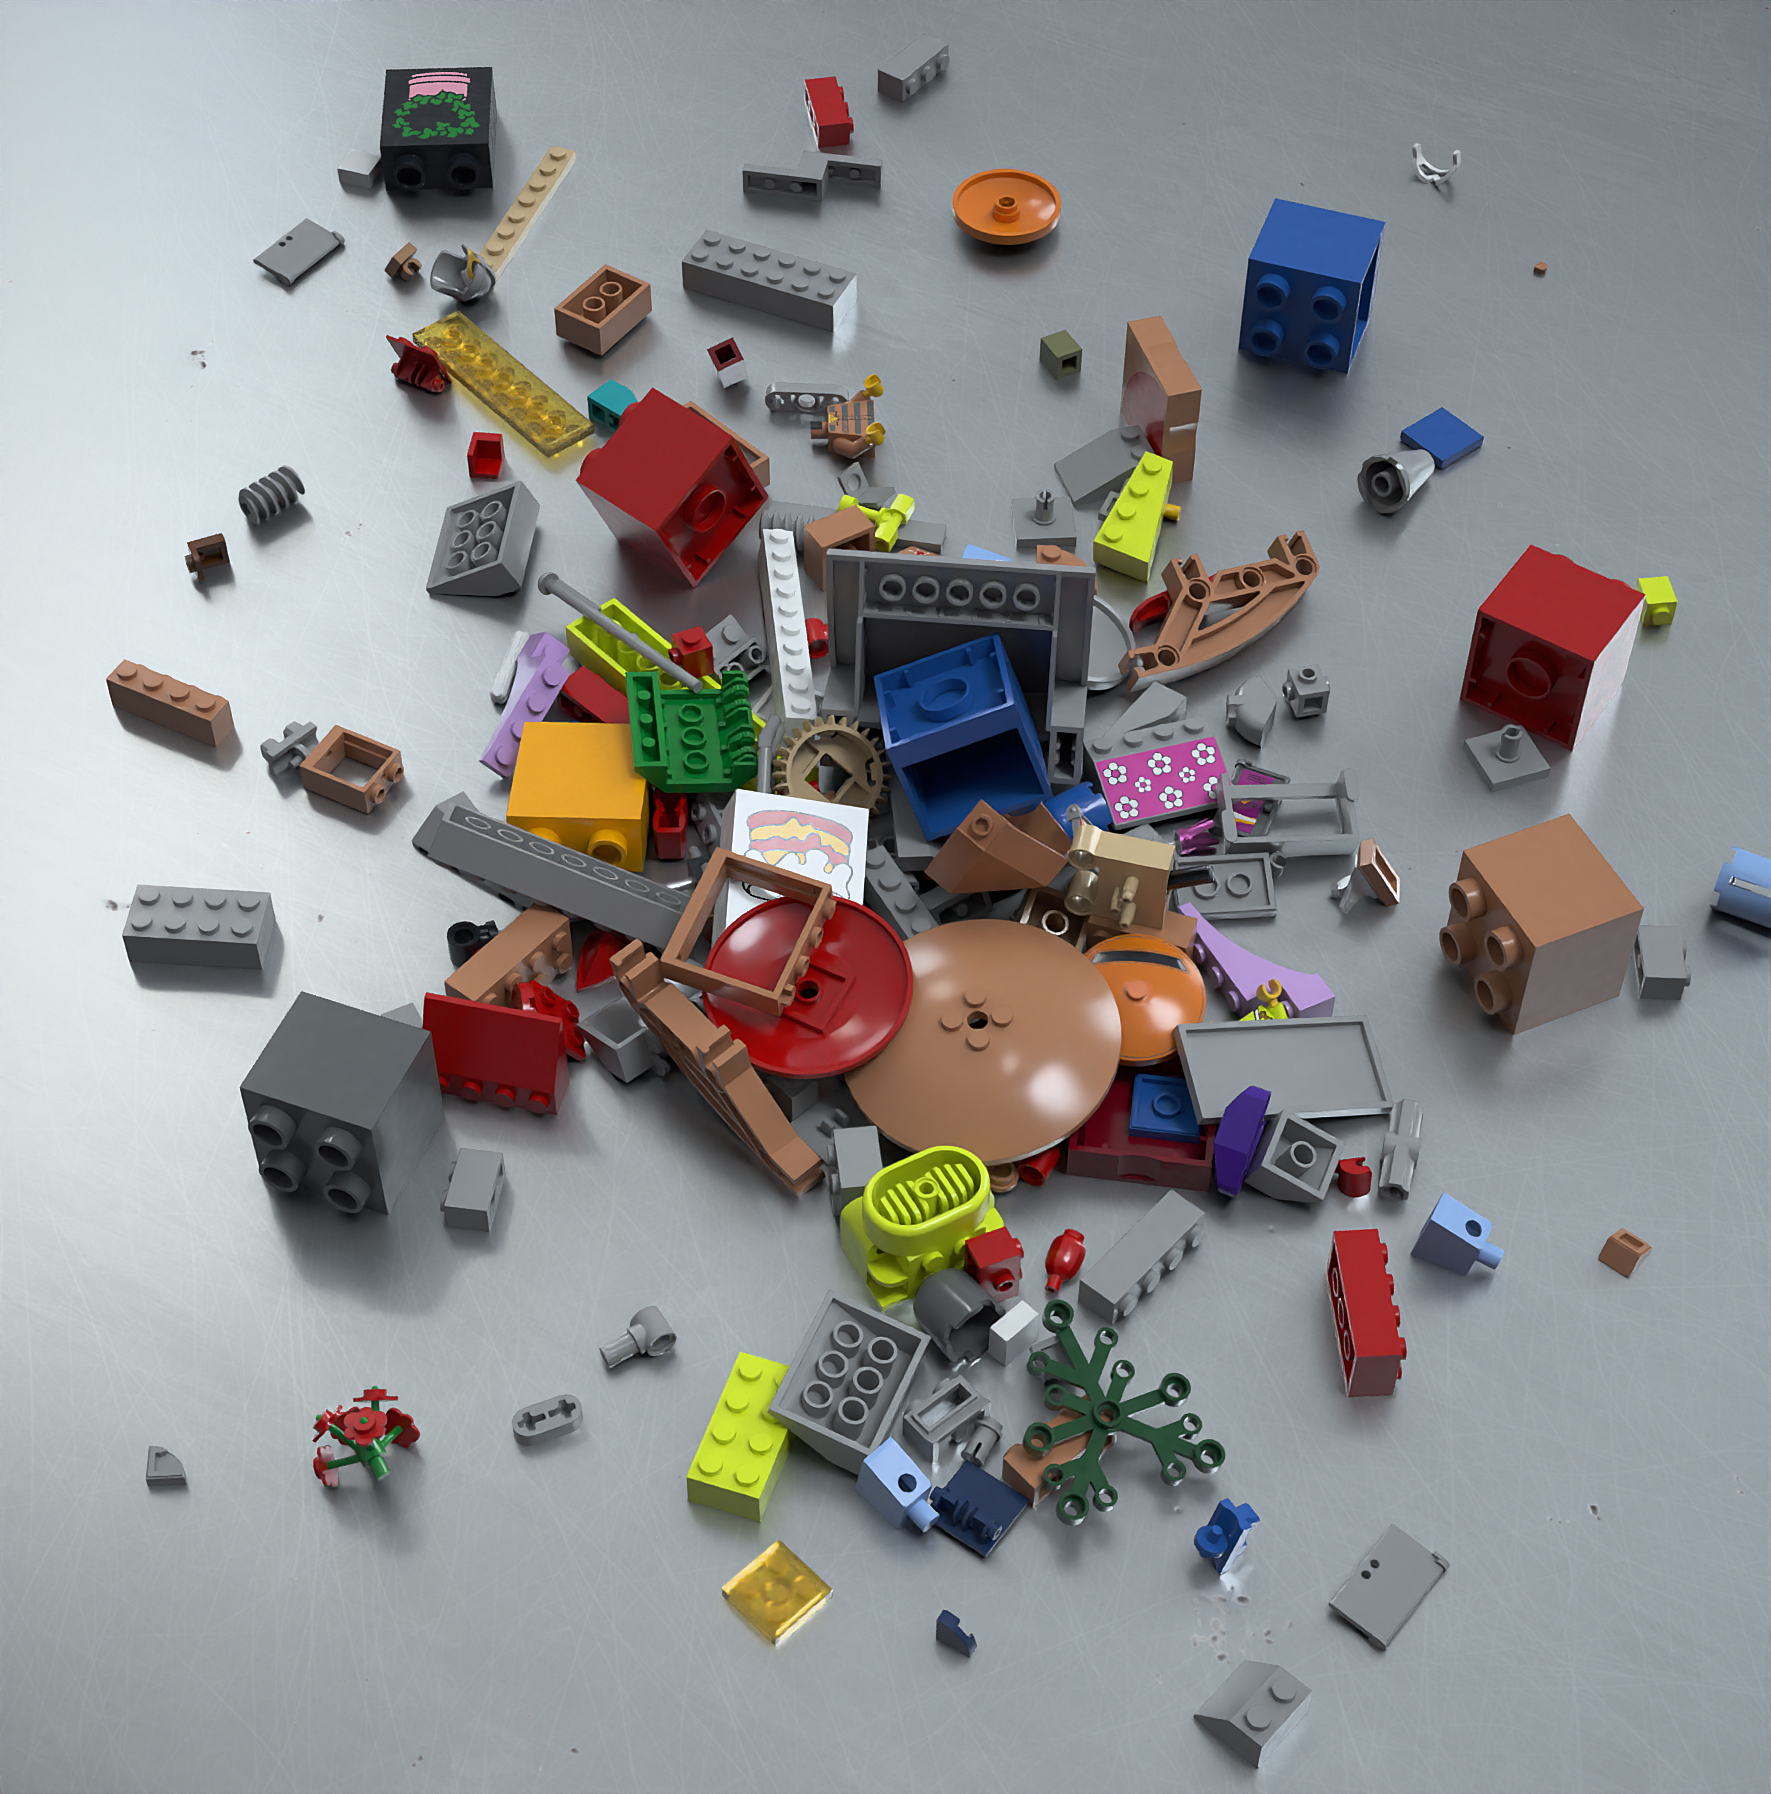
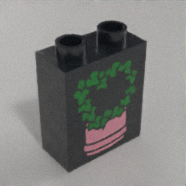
M492 67L386 70L380 136V153L386 191L493 188L497 108Z

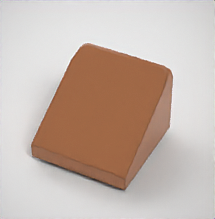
M1623 1228L1608 1237L1599 1254V1260L1625 1277H1629L1649 1255L1652 1247Z

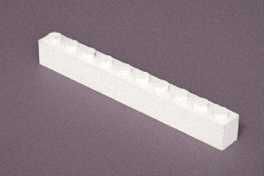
M763 529L758 554V566L776 716L782 719L780 725L787 729L783 738L789 736L795 739L792 729L798 727L804 732L802 724L804 721L809 720L812 726L815 727L814 721L817 717L794 537L793 531ZM782 740L780 747L788 748Z

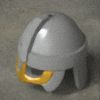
M462 244V249L466 254L465 257L446 250L441 251L431 271L430 285L433 290L452 296L456 300L466 302L480 299L487 294L490 287L496 284L495 273L485 262V259L474 253L464 244Z

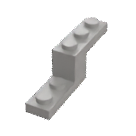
M804 151L798 170L744 164L742 170L743 192L822 202L828 182L881 188L883 183V160Z

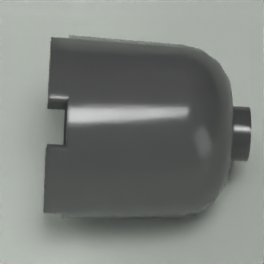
M954 1268L939 1270L926 1277L913 1300L914 1316L917 1322L952 1362H957V1358L964 1356L971 1361L985 1353L989 1349L990 1327L1006 1314L1003 1307L969 1274Z

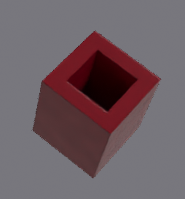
M733 337L707 349L713 367L724 388L750 377L745 361Z

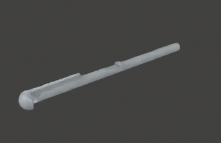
M547 572L540 576L538 589L543 595L554 594L693 692L698 693L703 687L701 681L641 641L634 632H628L602 614L601 607L561 581L555 573Z

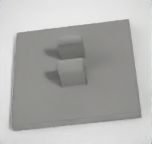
M838 1088L790 1123L797 1135L822 1159L826 1166H829L827 1145L833 1144L834 1129L873 1126L862 1114L858 1106ZM877 1130L878 1137H880L882 1133Z

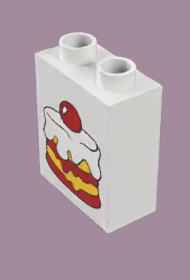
M736 789L722 813L720 848L831 884L833 896L846 898L863 905L869 809ZM728 877L715 902L711 949L724 930L742 914L764 902L784 896ZM813 988L805 989V991L818 993V991Z

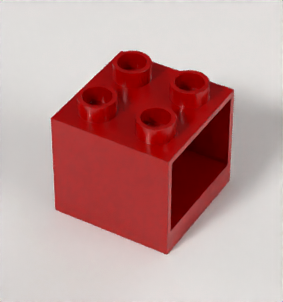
M653 387L640 402L630 404L623 411L616 432L602 448L592 450L585 457L580 468V475L576 479V482L616 539L694 589L769 498L732 435Z
M1531 544L1477 611L1459 700L1516 726L1522 725L1525 730L1573 751L1623 685L1646 594L1632 589L1621 580L1609 579L1577 565L1564 555L1552 554Z

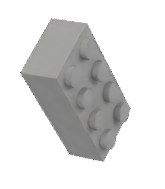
M137 884L122 938L129 962L262 970L276 918L270 892Z

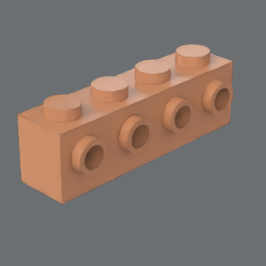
M124 659L106 678L113 706L211 746L217 747L234 728L228 700L222 696L203 691L195 685H188L173 679L167 674H161L148 669L142 664H136Z

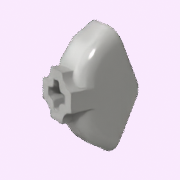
M1258 675L1245 681L1236 690L1235 695H1227L1226 726H1235L1236 730L1247 741L1262 747L1274 724L1277 700L1261 676Z

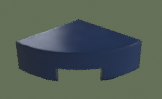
M943 1609L936 1621V1639L970 1658L977 1648L974 1635L971 1633L967 1636L958 1627L960 1619L948 1610Z

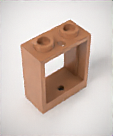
M335 725L299 765L303 788L366 814H369L377 804L383 801L386 793L394 783H398L404 773L400 750L339 725ZM345 756L379 769L363 788L330 774Z

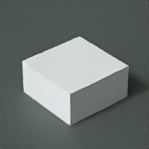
M351 149L337 168L339 182L370 189L383 172L381 155Z
M1023 1300L990 1327L988 1353L1006 1367L1037 1340L1039 1313Z

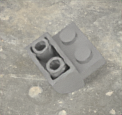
M732 614L705 633L713 646L714 673L708 676L720 686L722 671H743L747 674L749 681L770 664L769 653L756 636L749 638Z

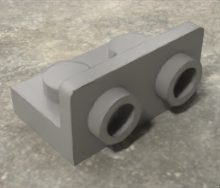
M735 791L700 792L691 806V818L710 856H712L716 847L720 848L722 813Z

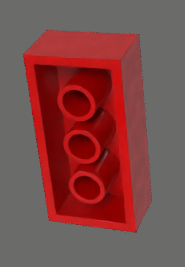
M1378 1229L1334 1231L1326 1268L1327 1283L1348 1398L1393 1395L1396 1380H1401L1402 1378L1401 1360H1406L1407 1356L1405 1338L1399 1337L1397 1330L1400 1327V1310L1398 1305L1392 1304L1391 1296L1394 1295V1280L1392 1274L1386 1273L1385 1265L1388 1264L1386 1243H1380Z

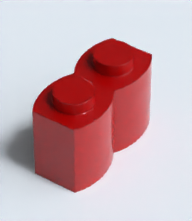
M657 787L654 793L655 813L653 816L655 853L659 859H682L687 850V793H665Z

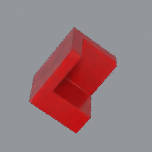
M473 432L467 453L469 477L499 478L505 457L502 434Z

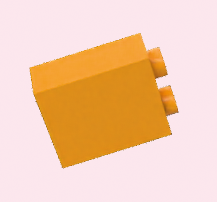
M524 721L506 813V823L629 872H643L655 785L634 771L630 724Z

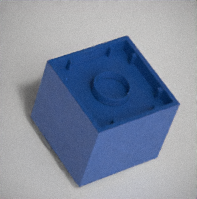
M1275 198L1248 258L1238 349L1254 352L1261 356L1276 357L1311 365L1319 369H1329L1348 374L1372 314L1386 222Z
M998 632L874 676L885 748L926 841L941 836L949 838L981 799L1000 815L1022 816L1035 810L1041 801L1053 797L1036 723Z

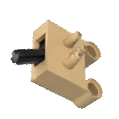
M1085 824L1076 828L1067 856L1071 866L1081 871L1073 874L1064 905L1069 912L1078 916L1094 915L1120 921V927L1123 929L1129 928L1130 924L1133 923L1162 930L1169 907L1170 891L1212 883L1215 879L1214 869L1208 864L1173 870L1175 845L1106 832L1096 826ZM1099 867L1098 876L1089 870Z

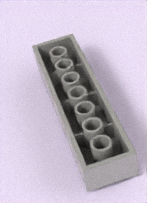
M450 801L427 855L433 858V861L441 867L448 869L456 867L466 871V875L474 880H489L498 884V887L507 893H522L529 896L530 900L538 905L549 906L550 904L562 909V913L571 918L580 919L583 917L593 921L596 927L604 931L616 930L624 933L625 937L630 941L638 939L642 944L646 942L657 946V950L661 953H664L692 897Z

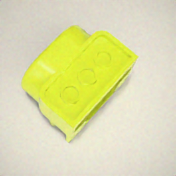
M955 1146L931 1147L878 1171L866 1184L863 1196L851 1201L842 1210L840 1216L841 1249L882 1312L914 1298L923 1280L937 1271L946 1268L964 1271L965 1240L1004 1227L1002 1217L994 1207L995 1198L990 1190V1178L985 1165L977 1156L965 1149Z

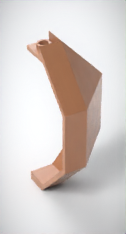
M981 799L955 829L924 872L950 894L1047 887L1069 861L1067 856L1072 839L1042 802L1035 810L1026 815L1010 816L1008 814L1000 815Z

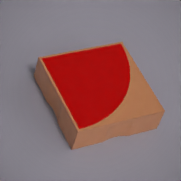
M1161 315L1127 322L1120 413L1127 426L1139 424L1155 455L1173 461L1172 484L1193 480L1196 431L1199 422L1202 389L1189 365L1180 354L1176 342Z

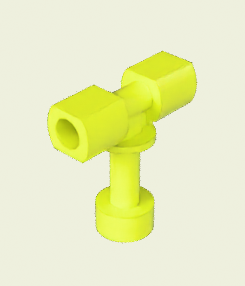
M898 494L890 509L882 507L878 512L858 505L859 501L857 498L844 495L839 503L837 512L857 505L866 517L875 523V549L881 552H890L898 539L899 525L907 524L915 510L914 499L905 494Z

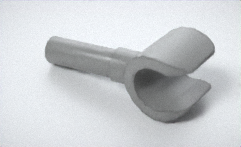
M1276 852L1270 855L1272 878H1278L1282 875L1287 862V857L1282 853Z

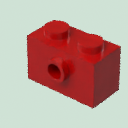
M1004 1226L965 1240L964 1272L969 1274L998 1303L1018 1296L1019 1280L1023 1278L1020 1265L1021 1259L1024 1258V1251L1018 1238H1012L1007 1227Z

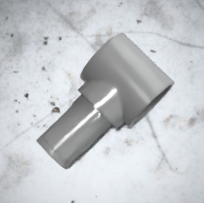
M648 1306L632 1317L626 1334L600 1347L599 1350L606 1365L612 1368L636 1353L642 1355L648 1352L651 1356L661 1355L675 1344L677 1336L656 1306Z

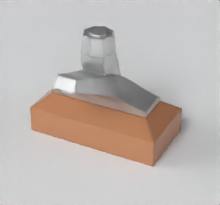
M1373 838L1361 841L1358 855L1355 856V866L1352 874L1332 883L1330 886L1331 893L1335 898L1343 897L1339 908L1345 914H1348L1354 904L1363 896L1378 897L1387 907L1399 904L1400 879Z

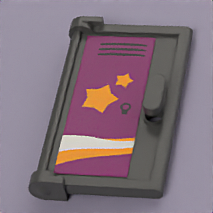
M1245 759L1237 760L1231 777L1233 785L1290 784L1291 781L1287 776L1253 766V762ZM1282 800L1237 801L1236 804H1232L1237 836H1267ZM1218 807L1212 820L1214 821V826L1208 829V831L1222 837Z

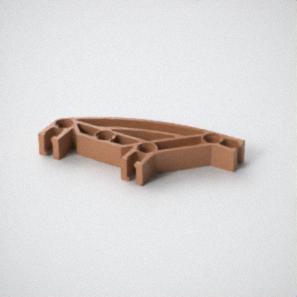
M1304 530L1296 532L1288 544L1286 543L1289 540L1287 534L1277 536L1267 550L1270 557L1269 560L1217 571L1211 581L1198 554L1190 555L1181 568L1179 566L1182 564L1180 558L1171 559L1161 573V576L1173 603L1153 645L1128 650L1118 664L1121 674L1128 673V668L1143 667L1145 670L1142 672L1140 668L1133 669L1134 674L1126 684L1128 691L1133 692L1148 688L1154 681L1166 684L1208 670L1247 649L1275 627L1299 601L1319 573V563ZM1242 607L1227 618L1207 628L1198 630L1203 616Z
M635 939L609 958L621 992L646 1026L659 1038L666 1052L714 1110L753 1153L797 1198H800L826 1177L825 1172L820 1168L823 1164L822 1159L797 1135L753 1069L746 1045L739 1039L732 1042L731 1031L725 1025L717 1028L672 983L666 982L658 958L650 952L645 955L643 944L638 939Z

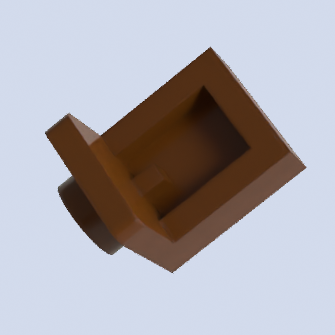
M222 533L187 542L189 555L184 556L189 573L195 572L199 583L205 581L203 570L230 563L226 541Z

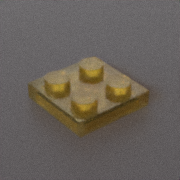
M778 1540L722 1588V1596L777 1647L833 1598V1589L782 1541Z

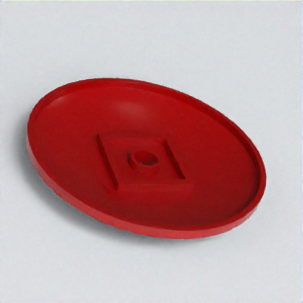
M784 896L764 902L750 909L732 922L720 935L708 955L704 969L774 992L814 905ZM833 896L834 901H837L834 915L830 920H825L822 927V940L818 948H812L808 956L810 958L808 970L804 977H798L795 984L796 993L790 1006L785 1005L780 1017L702 991L707 1018L717 1028L725 1025L731 1031L732 1042L739 1039L746 1045L752 1067L768 1074L794 1079L824 1078L847 1072L866 1063L885 1049L900 1031L907 1018L913 996V972L908 952L896 931L881 916L857 902ZM806 988H813L818 991V994L810 999L799 995Z

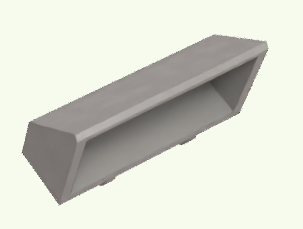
M688 957L686 963L704 968V966ZM664 978L666 982L672 983L706 1016L701 990ZM624 995L576 1025L606 1069L626 1083L649 1068L659 1076H664L670 1072V1065L664 1060L669 1054L664 1049L659 1038L646 1026Z

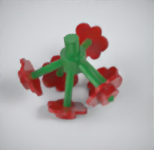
M373 1386L372 1389L363 1390L364 1397L353 1398V1402H371V1408L363 1407L359 1409V1407L355 1406L346 1412H340L343 1406L339 1405L333 1413L326 1409L321 1415L316 1416V1422L312 1428L317 1432L314 1435L313 1442L316 1443L329 1430L333 1439H338L341 1445H348L356 1453V1455L335 1460L334 1452L330 1445L317 1448L318 1457H315L313 1460V1469L316 1477L322 1480L324 1486L336 1487L338 1485L337 1472L339 1467L361 1462L363 1467L370 1466L377 1480L384 1479L391 1473L383 1459L387 1454L385 1448L390 1443H400L401 1446L408 1448L412 1442H416L420 1438V1432L414 1425V1420L410 1415L403 1414L399 1409L393 1407L386 1414L380 1411L379 1402L398 1401V1396H387V1389H379L377 1386Z

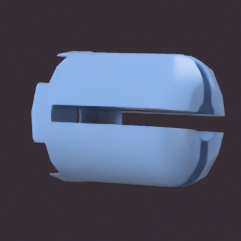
M1732 846L1731 849L1737 852L1731 864L1724 862L1714 888V891L1720 893L1717 906L1710 904V908L1771 928V898L1735 885L1736 880L1739 879L1771 890V859Z

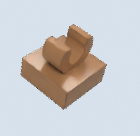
M408 242L391 258L384 271L391 278L400 272L401 277L409 281L413 272L408 268L418 273L422 267L420 261L412 258L417 248Z

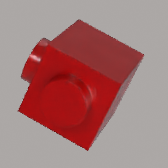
M701 626L671 635L672 648L668 650L670 661L696 679L714 673L713 646Z

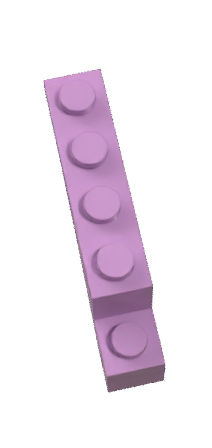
M547 632L530 635L515 660L518 662L509 699L489 743L478 760L503 779L509 778L516 766L524 721L542 722L571 673L561 665L570 649Z
M1190 902L1178 907V914L1198 919L1193 953L1195 961L1203 965L1208 972L1213 986L1219 987L1226 998L1229 1008L1232 1011H1236L1241 1019L1261 1004L1265 1008L1268 1007L1267 1002L1258 999L1256 990L1259 985L1264 984L1266 991L1271 994V989L1268 985V981L1271 979H1276L1281 984L1282 992L1277 997V1001L1282 1002L1288 1019L1332 1017L1335 995L1318 973L1313 975L1301 973L1257 957L1219 933L1199 914Z

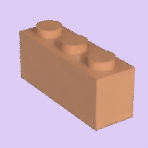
M1086 1394L1081 1397L1089 1401ZM1062 1408L1059 1415L1049 1423L1045 1421L1043 1423L1053 1428L1083 1416ZM1107 1414L1099 1415L1106 1422L1112 1421ZM1092 1431L1055 1444L1051 1452L1044 1457L1031 1456L1025 1451L1023 1443L1021 1445L1019 1443L1014 1444L1003 1456L1002 1478L1014 1490L1030 1499L1028 1504L1032 1508L1036 1507L1055 1492L1048 1490L1042 1484L1041 1478L1045 1468L1050 1464L1061 1465L1082 1457ZM1118 1432L1107 1436L1101 1454L1117 1442ZM1039 1439L1031 1440L1032 1444L1036 1447H1044V1444ZM1056 1473L1048 1474L1051 1481H1060V1477Z

